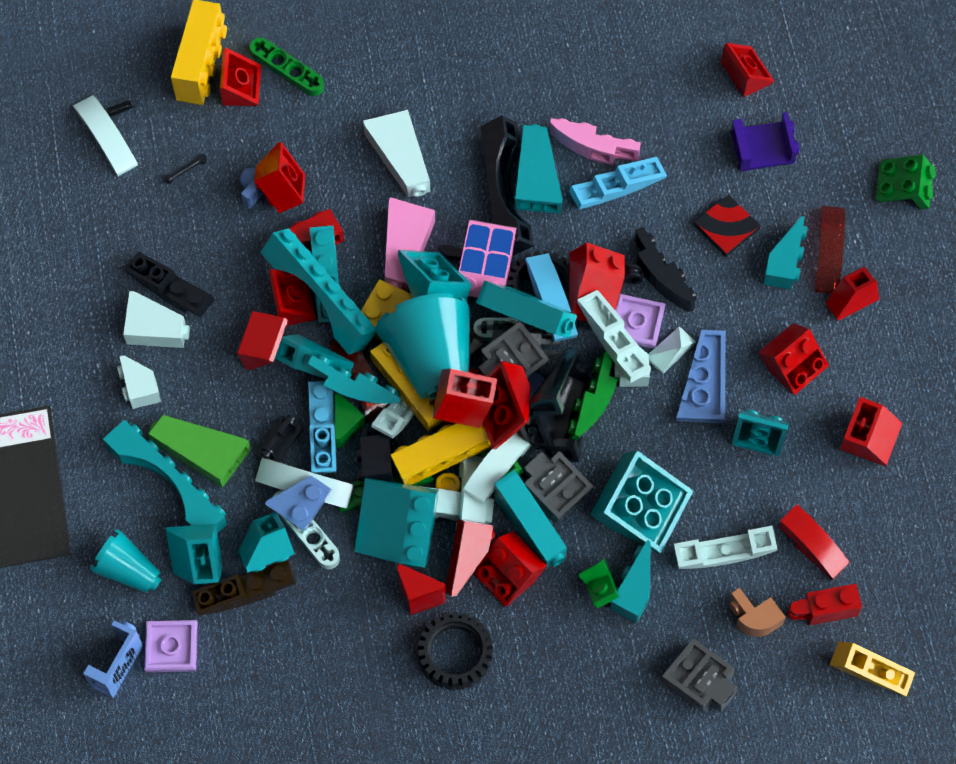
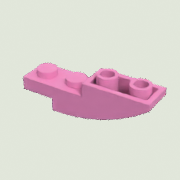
M551 118L550 134L565 147L581 156L608 165H614L615 158L638 161L640 142L632 139L613 138L605 134L596 135L597 126H592L589 123H575L563 118Z

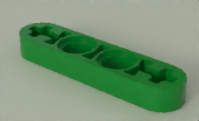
M255 38L252 40L250 52L256 61L309 96H318L323 92L324 81L318 73L267 39ZM258 47L261 49L262 47H264L265 52L262 50H259L257 52L256 48ZM276 57H281L284 59V62L280 65H275L272 63V60ZM293 69H300L302 71L298 77H293L289 73ZM309 82L312 84L317 82L318 86L316 87L313 85L312 87H310Z

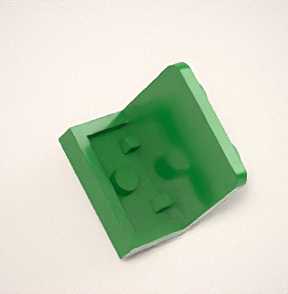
M924 154L882 160L879 164L876 200L878 202L912 199L921 210L929 209L930 199L933 198L932 182L936 176L935 167L931 165Z

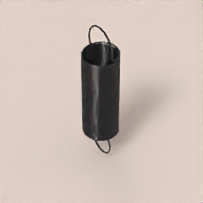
M128 100L106 110H108L109 117L133 107L131 101Z

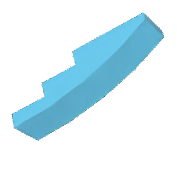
M654 157L619 165L613 172L594 176L592 181L572 185L569 192L578 210L643 189L665 179L667 175L658 158Z
M549 253L525 258L535 297L571 312ZM575 326L569 338L552 333L551 336L554 343L576 338L578 333Z

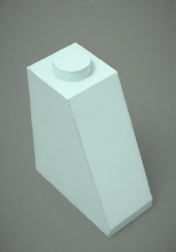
M129 291L123 333L126 344L184 348V342L189 339L190 327L186 325L184 316L134 291Z

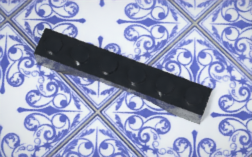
M500 116L481 126V141L484 148V162L486 164L487 183L490 193L489 201L493 216L492 223L516 228L512 256L534 247L531 225L518 213L510 190L511 166L519 145L517 123L504 116Z

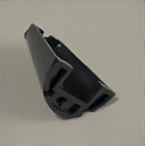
M568 347L564 349L561 357L531 397L529 402V422L520 430L524 438L537 450L541 447L549 451V456L554 457L560 451L569 461L579 462L583 435L578 440L568 439L569 434L566 431L570 420L574 418L575 412L572 411L573 403L576 398H580L586 391L589 377L586 369L578 364L582 362L579 348Z

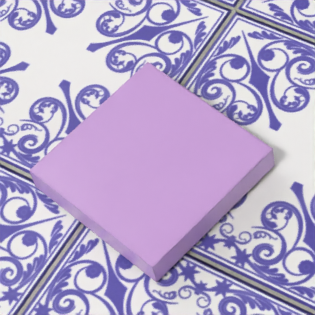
M620 294L615 311L625 322L624 329L638 346L656 348L665 303Z
M197 620L146 621L145 672L196 671Z

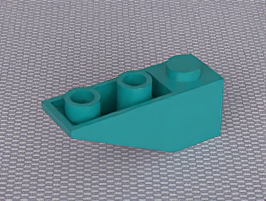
M801 216L769 253L763 285L791 290L793 282H798L801 268L796 267L797 260L802 261L804 247H800V242L806 239L808 226H803L805 217Z
M299 334L282 336L275 359L294 369L327 379V375L307 364L312 355L316 358L319 354L332 361L329 366L337 371L342 367L351 373L354 362Z
M648 539L644 546L639 545L633 555V558L636 560L632 567L627 566L621 576V579L624 581L620 587L616 586L619 597L611 601L610 610L636 624L650 598L651 541Z

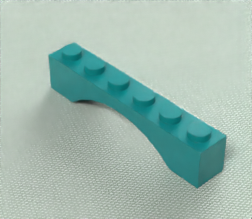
M289 228L273 232L260 253L274 269L295 275L315 292L328 314L334 338L349 355L364 350L376 333V329L371 321L360 311L355 302L346 295L340 285L332 279L325 268L318 263L311 252L305 248Z
M124 419L103 438L106 448L122 464L147 468L161 475L175 488L184 503L188 526L216 524L217 534L227 526L225 511L218 504L213 506L208 501L209 496L200 487L196 489L191 484L193 481L185 472L179 473L174 468L176 465L167 455L163 457L158 452V446L151 439L146 441L142 437V431L134 423L130 425Z

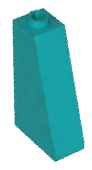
M537 124L523 126L515 196V207L517 210L562 213V195L547 127H541Z
M485 280L476 302L481 306L544 331L567 338L570 337L577 315L515 288Z
M513 470L495 482L494 501L530 549L547 565L546 569L551 565L556 567L565 560L567 547L517 472Z

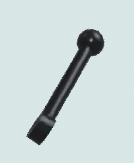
M200 154L196 161L172 175H166L165 182L170 184L176 177L196 165L205 164L207 162L206 155Z

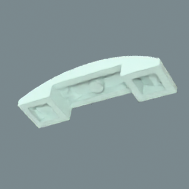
M93 95L73 105L74 110L103 150L106 159L117 176L138 166L115 124Z
M401 399L399 403H391L387 409L384 408L371 427L394 438L410 422L414 413Z
M518 430L496 450L491 449L464 486L463 492L484 504L494 492V483L500 480L520 456L523 457L532 446L524 438L521 430Z
M472 456L460 462L459 477L462 478L459 519L485 523L487 500L482 504L463 492L464 486L483 461L479 456Z
M266 458L261 459L255 479L259 483L286 490L307 477L314 476L333 489L325 503L347 508L354 486L350 483Z
M772 526L748 530L747 534L703 542H699V539L674 544L679 569L705 568L737 563L777 551Z

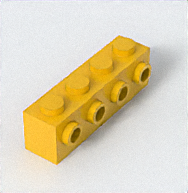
M384 343L370 351L373 364L389 384L399 391L398 395L428 432L444 422L443 420L432 418L436 398L421 399Z
M456 423L442 427L439 432L431 436H422L416 443L410 446L405 445L397 448L391 454V458L403 484L413 485L491 448V444L483 423L480 428Z

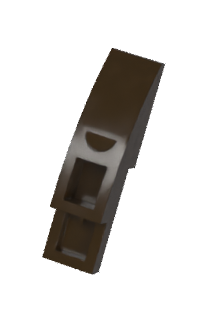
M287 559L283 562L268 565L261 571L250 572L242 576L236 574L220 580L219 583H212L191 592L197 613L200 616L238 608L275 596L276 591L296 584L290 561Z

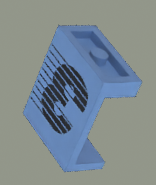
M116 621L112 623L118 639L123 641L124 644L108 672L104 673L88 665L83 673L91 688L111 698H114L143 647L140 636L135 631L136 627L125 621L122 624Z

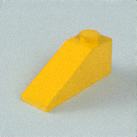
M838 641L830 662V666L849 675L903 696H907L915 672L859 645Z

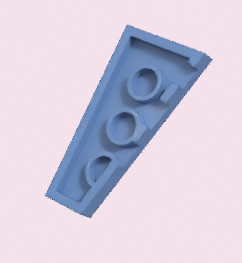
M701 330L676 421L725 422L726 331Z

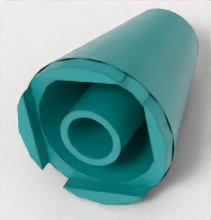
M116 529V538L113 536L108 538L95 558L97 566L91 565L89 571L145 593L149 590L154 592L162 580L159 577L161 572L122 531Z

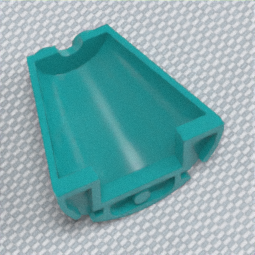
M449 293L427 294L406 300L396 305V310L390 315L388 312L382 315L376 324V333L421 399L436 398L442 369L469 372V305L464 298L455 299L453 294Z

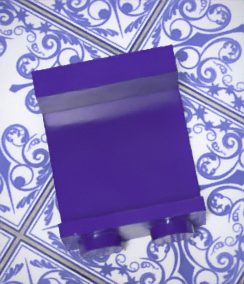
M787 112L782 114L781 122L744 127L742 119L732 121L731 135L740 171L795 163L796 155L799 154V143L797 140L794 141V123L792 120L789 121Z

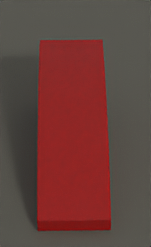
M798 504L780 520L778 527L796 543L795 547L831 580L849 564L848 559L834 541Z

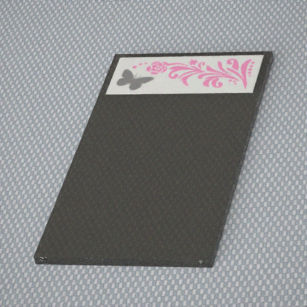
M51 406L0 414V568L71 555Z

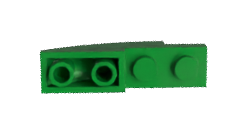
M607 351L599 358H595L592 365L593 379H590L586 391L580 398H576L573 403L572 411L575 414L567 427L568 439L578 440L598 420L610 402L618 379L609 376L613 360Z

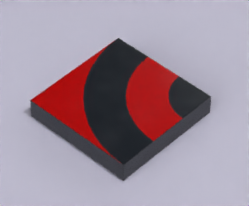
M729 194L694 222V226L725 257L753 236L761 227Z

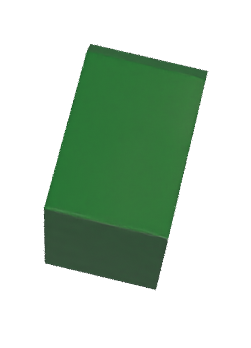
M335 394L336 448H342L365 426V418L342 395Z

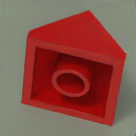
M732 43L724 45L721 64L743 97L763 89L774 82V79L752 46Z
M228 48L223 49L220 92L223 106L259 105L261 65Z
M270 269L269 276L277 315L288 319L286 326L315 320L316 315L310 287L291 273Z
M252 311L237 353L247 370L273 363L288 319Z
M402 564L398 565L399 585L410 615L445 603L446 589L444 583Z

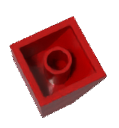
M279 142L256 166L255 186L258 190L263 191L269 205L274 206L278 213L303 203L306 174L283 143Z

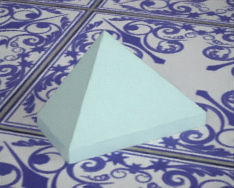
M678 327L648 354L649 362L663 374L696 344V341L681 327Z

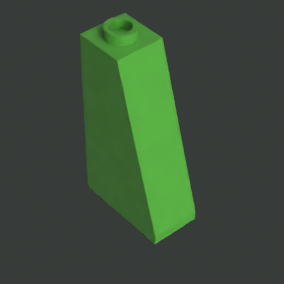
M165 415L159 421H154L149 429L150 439L159 448L222 488L251 451L249 441L245 438Z

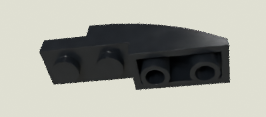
M644 226L636 229L634 241L640 251L637 253L636 264L643 267V275L666 299L688 312L693 311L697 298L694 290L691 287L688 288L683 270L677 268L674 261L666 264L662 252L658 253L655 247L656 243L653 235L647 233Z
M138 252L124 268L129 275L144 287L184 313L188 311L201 318L215 301L211 294L176 276L174 270L141 252Z

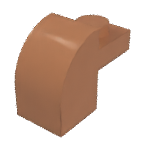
M740 588L731 593L729 606L736 616H741L738 618L736 627L742 633L753 637H762L784 624L786 617L771 597L754 608Z

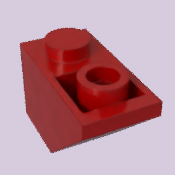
M865 267L846 275L825 303L826 307L837 321L879 300L877 281Z

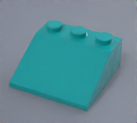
M639 451L623 453L590 515L609 529L643 546L648 539L651 541V550L661 553L693 490Z
M365 478L354 552L400 564L425 568L429 561L439 490Z

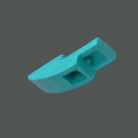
M333 225L311 227L312 256L325 268L332 279L339 284ZM316 295L318 322H330L322 302Z
M321 354L317 358L312 355L307 363L328 376L323 384L324 386L347 397L360 401L384 404L399 403L401 400L397 396L399 391L389 385H386L385 388L376 383L378 378L367 371L364 375L359 373L353 381L350 379L352 376L350 372L342 367L338 371L329 366L332 361Z

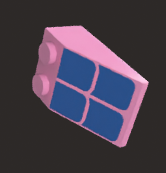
M469 220L459 272L472 284L468 296L478 298L484 280L507 286L516 234L515 227Z

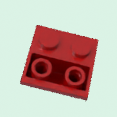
M794 323L758 352L768 371L793 395H796L829 366L811 330Z
M442 369L432 418L480 428L493 404L497 379L455 369Z
M859 397L840 450L886 467L902 422L885 406Z
M513 531L497 538L473 573L507 607L535 583L547 565Z

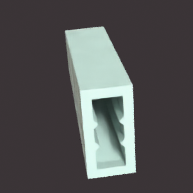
M408 110L364 120L363 126L366 138L407 197H419L430 192V180Z

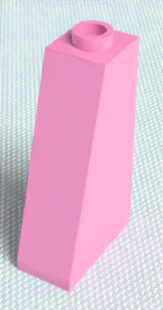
M390 197L385 262L386 283L409 292L397 253L398 250H425L435 223V210Z

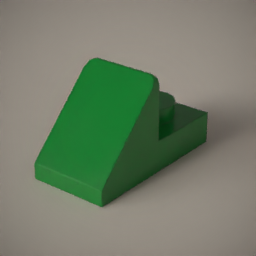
M604 558L584 568L578 574L587 585L592 602L597 609L619 597Z

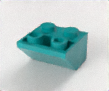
M277 512L253 520L238 550L247 572L261 571L266 565L273 562L286 561L291 555L295 554L286 529Z
M216 524L166 527L173 574L192 584L219 583L223 565Z

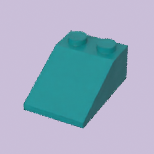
M398 250L397 255L412 298L434 293L453 294L455 299L462 297L467 301L472 284L440 252Z
M740 410L732 445L779 457L788 430V422L783 421L778 416L767 417L759 415L754 410Z

